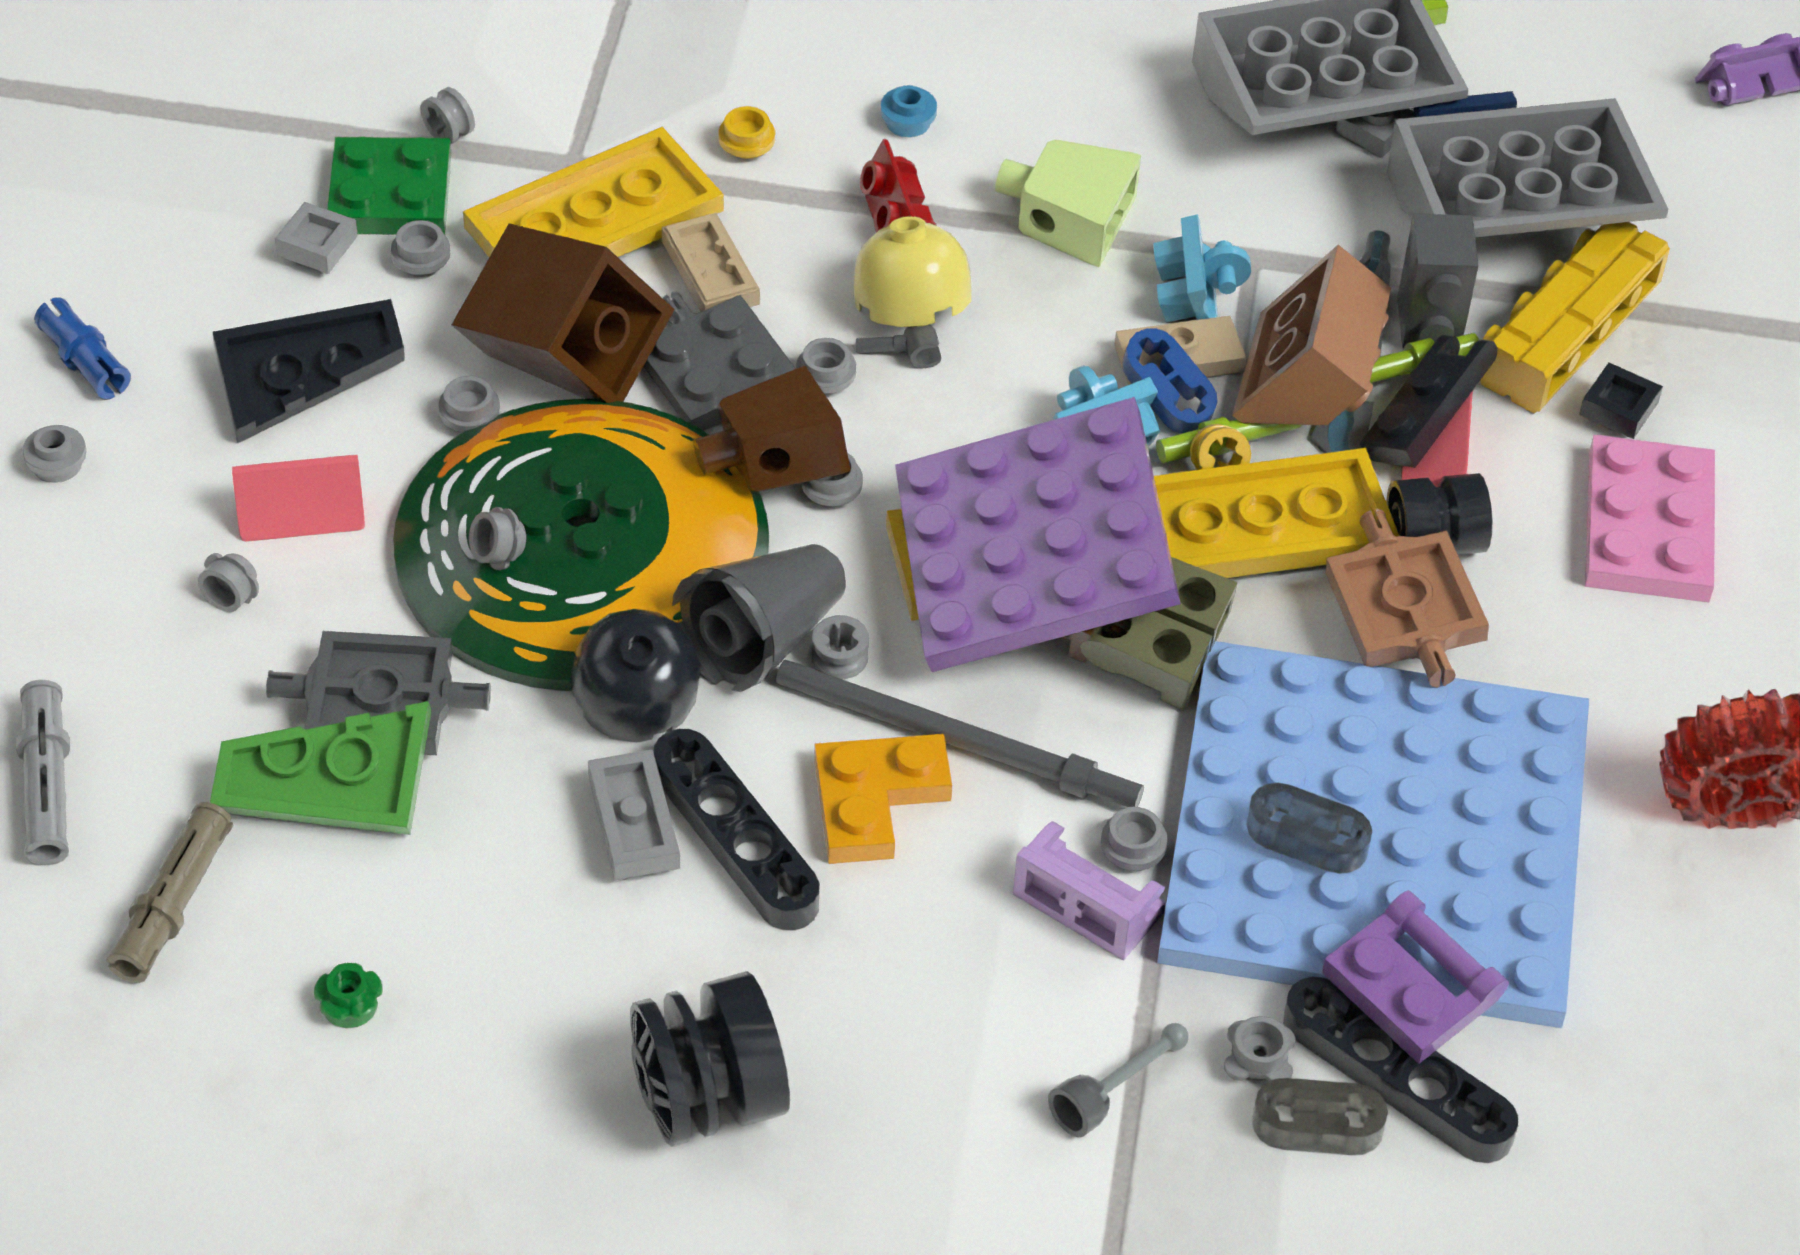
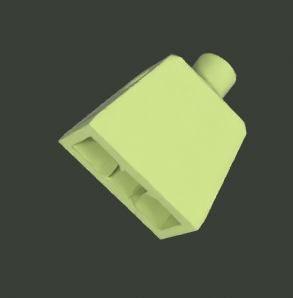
M1055 139L1047 142L1034 167L1005 159L997 175L995 190L998 193L1021 199L1018 228L1024 235L1086 263L1100 267L1137 197L1141 155Z

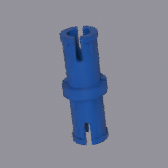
M61 297L50 299L51 304L60 313L59 317L44 302L36 311L34 316L35 324L59 348L58 354L67 368L73 371L78 370L91 384L100 398L112 399L115 397L114 392L105 383L107 379L120 394L123 393L129 386L131 373L106 348L103 334L96 327L86 325L71 309V306L65 299Z

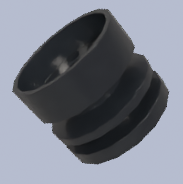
M748 971L703 983L700 989L701 1017L698 1018L693 1014L684 996L677 990L665 995L664 1017L656 1002L650 998L633 1002L631 1005L630 1025L633 1038L631 1052L637 1082L648 1110L652 1112L665 1142L671 1147L689 1142L692 1137L691 1118L698 1131L704 1137L715 1135L719 1129L718 1100L721 1099L724 1100L735 1121L742 1127L785 1115L790 1109L789 1081L780 1038L763 990L754 975Z

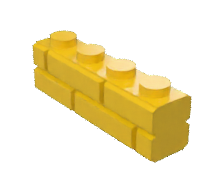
M1631 222L1603 224L1596 231L1590 228L1585 229L1576 241L1571 257L1565 263L1559 259L1552 263L1535 295L1529 292L1523 293L1512 309L1509 322L1503 328L1494 324L1486 332L1482 340L1495 342L1497 357L1480 380L1481 385L1502 397L1509 395L1511 402L1533 414L1537 411L1539 412L1662 281L1670 250L1668 242L1646 230L1642 233L1639 232L1638 227Z

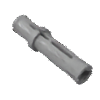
M35 680L25 684L20 690L22 731L17 735L16 752L19 758L23 760L25 856L32 863L51 865L63 861L69 854L66 839L64 759L69 755L70 737L68 732L63 729L61 711L63 694L61 686L50 680ZM41 732H45V738H46V754H45V755H41V743H40V733H41ZM41 768L47 769L46 775L42 774ZM43 787H47V794H48V811H47V812H43V800H42V788H43Z

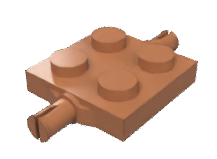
M1375 509L1374 517L1371 510L1367 511L1361 516L1359 522L1364 529L1369 544L1357 551L1328 557L1326 560V576L1364 666L1374 667L1409 658H1418L1421 660L1427 674L1429 684L1432 687H1440L1441 678L1443 686H1446L1455 679L1456 674L1450 665L1445 651L1487 641L1489 631L1487 618L1447 531L1421 537H1396L1391 531L1383 510Z

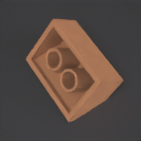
M1340 245L1333 248L1260 312L1232 416L1241 423L1328 425L1343 411L1347 410L1351 413L1357 410L1366 401L1373 388L1370 379L1373 366L1381 353V349L1378 348L1381 331L1389 318L1388 314H1386L1391 287Z

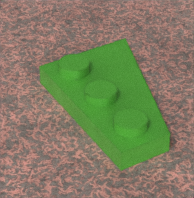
M429 701L406 705V710L372 717L370 713L345 717V722L305 730L298 726L221 741L210 803L216 804L225 809L229 814L411 835L432 711Z

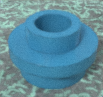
M905 85L888 91L881 100V116L886 122L888 129L898 136L916 137L924 134L937 115V102L934 96L917 86Z

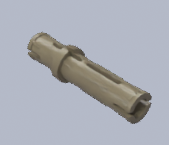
M209 802L198 803L193 808L186 826L174 843L146 894L138 895L129 909V918L131 920L106 959V962L110 963L109 969L116 976L132 983L144 982L149 976L154 961L166 941L175 938L184 924L183 910L204 877L219 847L233 828V823L230 822L232 817L225 809Z

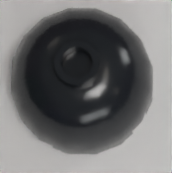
M631 608L609 613L590 626L574 652L570 687L573 698L575 695L577 704L583 710V717L591 727L612 739L639 743L652 740L654 734L663 733L671 727L674 730L683 724L696 703L701 670L693 641L677 622L656 611Z

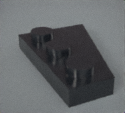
M391 299L212 332L214 348L237 444L405 361L404 344Z

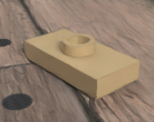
M717 213L662 227V243L700 312L740 294L750 307L760 305V289Z
M1231 316L1116 331L1114 346L1122 369V360L1130 338L1136 332L1143 329L1157 328L1171 335L1206 377L1241 373L1245 370L1246 355ZM1143 350L1139 362L1143 366L1152 362L1159 368L1163 356L1159 352L1154 355H1148ZM1126 377L1127 383L1130 385L1131 383Z

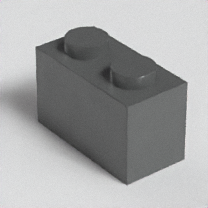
M1413 213L1397 295L1402 348L1408 343L1431 338L1436 342L1441 335L1455 337L1464 335L1479 267L1473 215Z

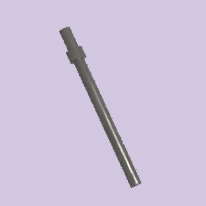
M786 659L782 661L776 676L777 684L922 735L944 734L945 743L1058 782L1059 790L1083 799L1088 794H1092L1126 807H1138L1142 799L1144 785L1098 769L1097 761L1074 753L1069 758H1065Z

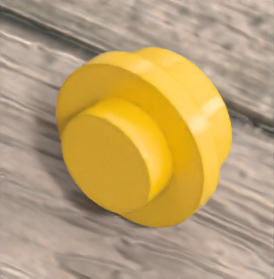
M741 106L727 113L719 127L718 140L720 146L733 156L745 159L759 157L770 151L774 146L775 128L763 110L752 106Z

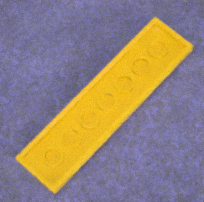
M1366 448L1154 476L1170 556L1225 578L1326 565L1328 557L1357 551L1369 544L1359 521L1361 516L1370 510L1373 517L1375 509L1383 510L1393 535L1399 536ZM902 509L888 510L886 514V530L911 621L919 620Z

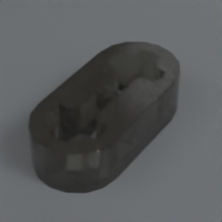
M1279 782L1266 784L1254 792L1251 796L1246 823L1248 834L1257 844L1264 848L1339 874L1353 872L1361 868L1365 863L1373 831L1370 821L1358 810L1298 787ZM1276 811L1287 814L1281 818L1280 822L1272 821L1268 818L1272 817ZM1338 834L1350 837V839L1347 838L1344 841L1343 845L1331 842V840L1337 838Z
M1278 1078L1265 1083L1258 1091L1253 1110L1252 1125L1258 1138L1273 1148L1340 1155H1364L1375 1150L1382 1141L1388 1109L1382 1096L1369 1086L1346 1082ZM1277 1106L1290 1107L1293 1121H1281L1280 1115L1276 1110ZM1346 1112H1358L1363 1127L1356 1128L1350 1126Z

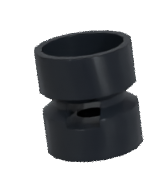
M1480 473L1443 476L1438 487H1435L1429 478L1391 481L1388 487L1386 503L1399 536L1421 537L1447 531L1458 555L1488 551L1492 538V507L1487 484Z

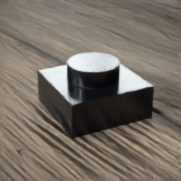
M1608 362L1584 396L1579 415L1634 439L1659 403L1663 386Z

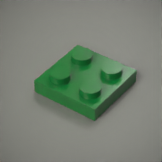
M335 137L327 210L355 219L357 234L396 235L403 225L421 220L436 224L445 235L451 168L450 138Z

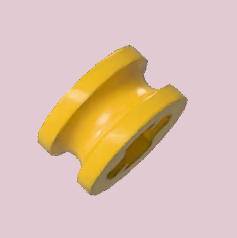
M1222 424L1208 425L1198 431L1192 440L1190 447L1191 461L1196 470L1213 468L1215 458L1208 454L1209 448L1213 442L1222 445V438L1228 437L1226 448L1233 452L1232 458L1228 464L1218 461V466L1250 463L1251 447L1247 438L1238 430Z

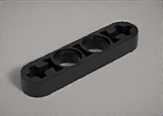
M675 729L659 737L654 745V757L663 791L762 918L772 927L781 930H798L813 922L819 912L820 882L815 872L711 742L700 732L692 729ZM680 757L684 762L694 760V774L697 780L692 783V772L685 763L680 760L672 763V759ZM713 796L729 798L736 805L732 811L724 815H712L706 813L700 807L704 800ZM759 841L770 847L771 853L763 859L754 861L741 858L735 850L744 842ZM779 874V884L788 895L793 897L801 894L800 901L794 902L788 896L778 899L776 875Z
M1312 976L1301 979L1292 985L1287 995L1283 1023L1285 1027L1294 1033L1297 1042L1464 1157L1475 1162L1491 1163L1501 1160L1509 1153L1518 1129V1114L1514 1105L1504 1096L1437 1051L1418 1064L1329 979ZM1318 1006H1322L1328 1010L1327 1015L1318 1012L1312 1018L1304 1014V1008L1313 1011ZM1336 1030L1340 1033L1343 1031L1341 1038L1335 1037ZM1360 1039H1376L1388 1048L1390 1055L1379 1061L1366 1060L1355 1052L1352 1045ZM1421 1076L1431 1077L1438 1080L1444 1086L1447 1093L1439 1099H1423L1411 1090L1409 1082ZM1457 1100H1463L1465 1102L1464 1108L1458 1105L1455 1115L1451 1116ZM1487 1120L1497 1126L1496 1130L1489 1128L1483 1134L1473 1129V1124L1481 1126Z

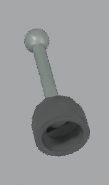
M1179 1023L1167 1025L1161 1033V1039L1101 1081L1089 1075L1080 1074L1068 1078L1049 1092L1048 1103L1058 1124L1067 1133L1075 1137H1084L1098 1127L1108 1115L1110 1098L1107 1093L1169 1049L1177 1051L1184 1048L1189 1039L1187 1029Z

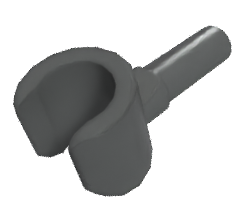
M931 324L907 327L904 335L856 338L857 353L908 352L912 365L921 369L934 367L942 359L936 330Z

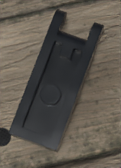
M1441 335L1359 443L1361 448H1366L1370 460L1416 468L1497 357L1495 342L1478 340L1469 353L1463 356L1458 355L1460 343L1457 337Z

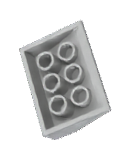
M1272 0L1198 13L1192 64L1209 100L1251 135L1466 99L1468 97L1469 89L1421 0Z
M1616 98L1395 119L1387 174L1401 209L1411 218L1413 213L1473 215L1475 237L1667 218L1668 207Z

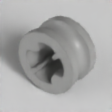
M446 87L438 92L437 98L429 97L422 101L420 105L423 122L434 138H450L451 144L457 141L459 135L465 136L475 128V118L472 109L461 93L454 88Z
M844 615L831 616L819 622L812 634V662L816 670L840 679H848L861 673L868 663L869 632L865 625L855 618ZM839 643L851 645V650L847 651L845 646H841V652L829 649V645L834 644L838 649Z

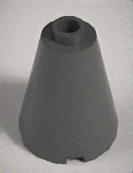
M810 544L699 569L682 579L673 594L672 606L680 602L682 621L678 624L693 641L700 665V673L714 684L725 680L736 685L732 691L742 692L760 684L842 598L846 588L845 572L841 561L836 555L821 545Z

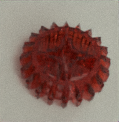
M1775 688L1762 696H1754L1749 689L1742 697L1729 699L1722 695L1718 704L1713 706L1697 705L1695 717L1683 716L1678 718L1677 730H1672L1664 735L1665 747L1659 751L1661 758L1659 769L1665 795L1670 799L1672 808L1680 811L1683 821L1693 822L1701 820L1708 829L1718 825L1728 827V829H1756L1758 826L1767 824L1776 828L1778 821L1788 817L1800 819L1799 693L1781 698Z

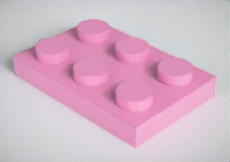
M1593 435L1589 450L1585 587L1710 602L1714 589L1715 450Z

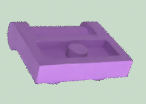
M1408 890L1395 898L1382 915L1328 955L1324 960L1322 973L1420 1064L1494 1005L1507 990L1509 981L1494 967L1485 969L1424 913L1426 905ZM1406 932L1467 990L1456 998L1395 940Z

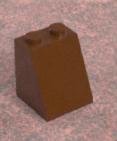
M509 223L451 325L487 356L582 398L597 399L611 403L615 401L624 402L675 309L607 247Z

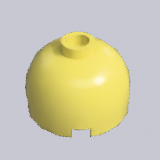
M918 217L898 218L892 221L889 226L871 236L859 251L854 272L855 307L859 312L863 307L869 309L870 320L878 324L896 327L935 323V312L951 307L953 317L961 313L969 305L972 298L971 271L967 254L955 237L948 231L931 223H925L923 219Z

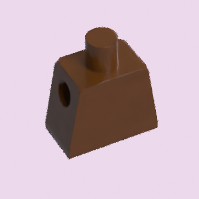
M806 366L793 369L723 398L718 405L723 431L693 440L696 457L704 475L736 466L750 490L758 492L851 471L841 418Z

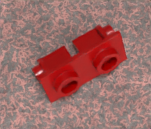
M883 139L873 158L865 163L860 176V189L865 195L875 231L878 232L889 226L892 221L902 217H918L923 219L925 223L937 226L929 206L921 205L925 195L914 163L903 156L894 157L889 141Z

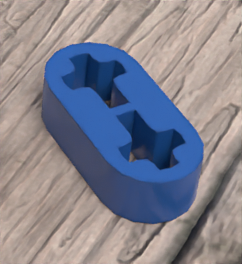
M1146 328L1136 332L1130 338L1122 360L1123 371L1131 384L1148 377L1152 379L1158 394L1150 407L1172 431L1183 434L1198 430L1201 422L1212 419L1217 405V392L1212 383L1178 342L1167 332L1157 328ZM1143 350L1148 355H1154L1159 352L1163 356L1159 368L1152 362L1145 366L1139 362ZM1180 395L1185 400H1191L1194 397L1200 400L1197 414L1191 408L1180 411L1176 407Z

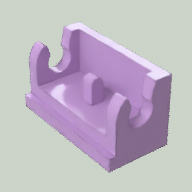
M1054 821L1048 823L1027 847L1024 846L1017 854L1013 895L1124 961L1164 914L1166 901L1159 897L1165 887L1152 880L1141 891L1136 890L1067 849L1066 842L1059 839L1065 828Z

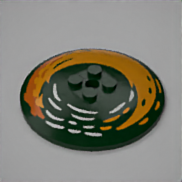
M597 399L548 401L509 410L499 414L485 425L466 430L450 440L427 461L409 485L396 517L393 537L395 569L404 599L416 620L431 637L451 638L452 654L489 675L509 682L534 688L571 691L570 679L574 652L590 626L609 613L631 608L656 611L679 623L682 621L680 602L674 606L672 604L673 594L682 579L699 569L769 554L767 513L760 493L750 490L736 466L707 475L703 474L696 457L693 440L709 434L695 425H691L689 422L669 413L629 402L615 401L606 403ZM496 507H500L503 510L511 509L517 515L518 520L523 524L526 531V544L522 554L516 560L510 561L509 567L504 570H496L491 567L490 563L478 562L473 557L469 545V532L474 518L479 513L490 512ZM579 515L589 516L596 520V522L585 523L579 527L572 526L566 521Z

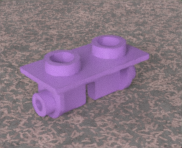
M1790 33L1775 35L1757 46L1743 48L1741 44L1735 43L1721 47L1710 55L1708 63L1695 77L1696 83L1711 80L1708 84L1711 100L1713 102L1720 101L1725 106L1762 98L1765 90L1760 78L1765 77L1771 96L1800 90V37L1793 38Z

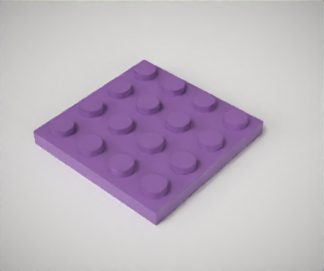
M1135 397L895 465L924 656L931 672L1181 604L1141 413Z

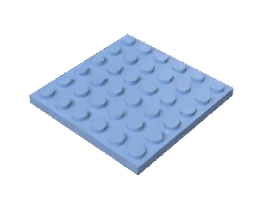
M1216 641L1211 652L1208 653L1203 666L1157 963L1289 985L1312 976L1327 978L1322 973L1325 958L1382 915L1395 898L1409 890L1426 905L1424 913L1485 969L1494 967L1509 981L1507 990L1501 998L1481 1014L1482 1016L1562 1028L1567 1011L1589 698L1455 678L1446 686H1443L1440 678V687L1436 688L1429 684L1426 673L1381 666L1369 667L1361 663ZM1406 932L1395 940L1456 998L1467 990Z

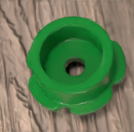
M357 963L336 965L329 974L321 975L314 987V998L320 1001L319 1009L330 1023L342 1028H355L367 1023L376 1013L378 1007L377 997H380L383 993L382 982L379 976L373 971H364L363 967ZM347 988H352L355 990L351 993H342V991Z

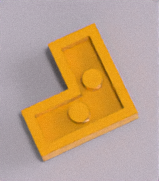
M944 734L814 743V763L828 864L894 859L895 838L890 806L951 801L952 779Z

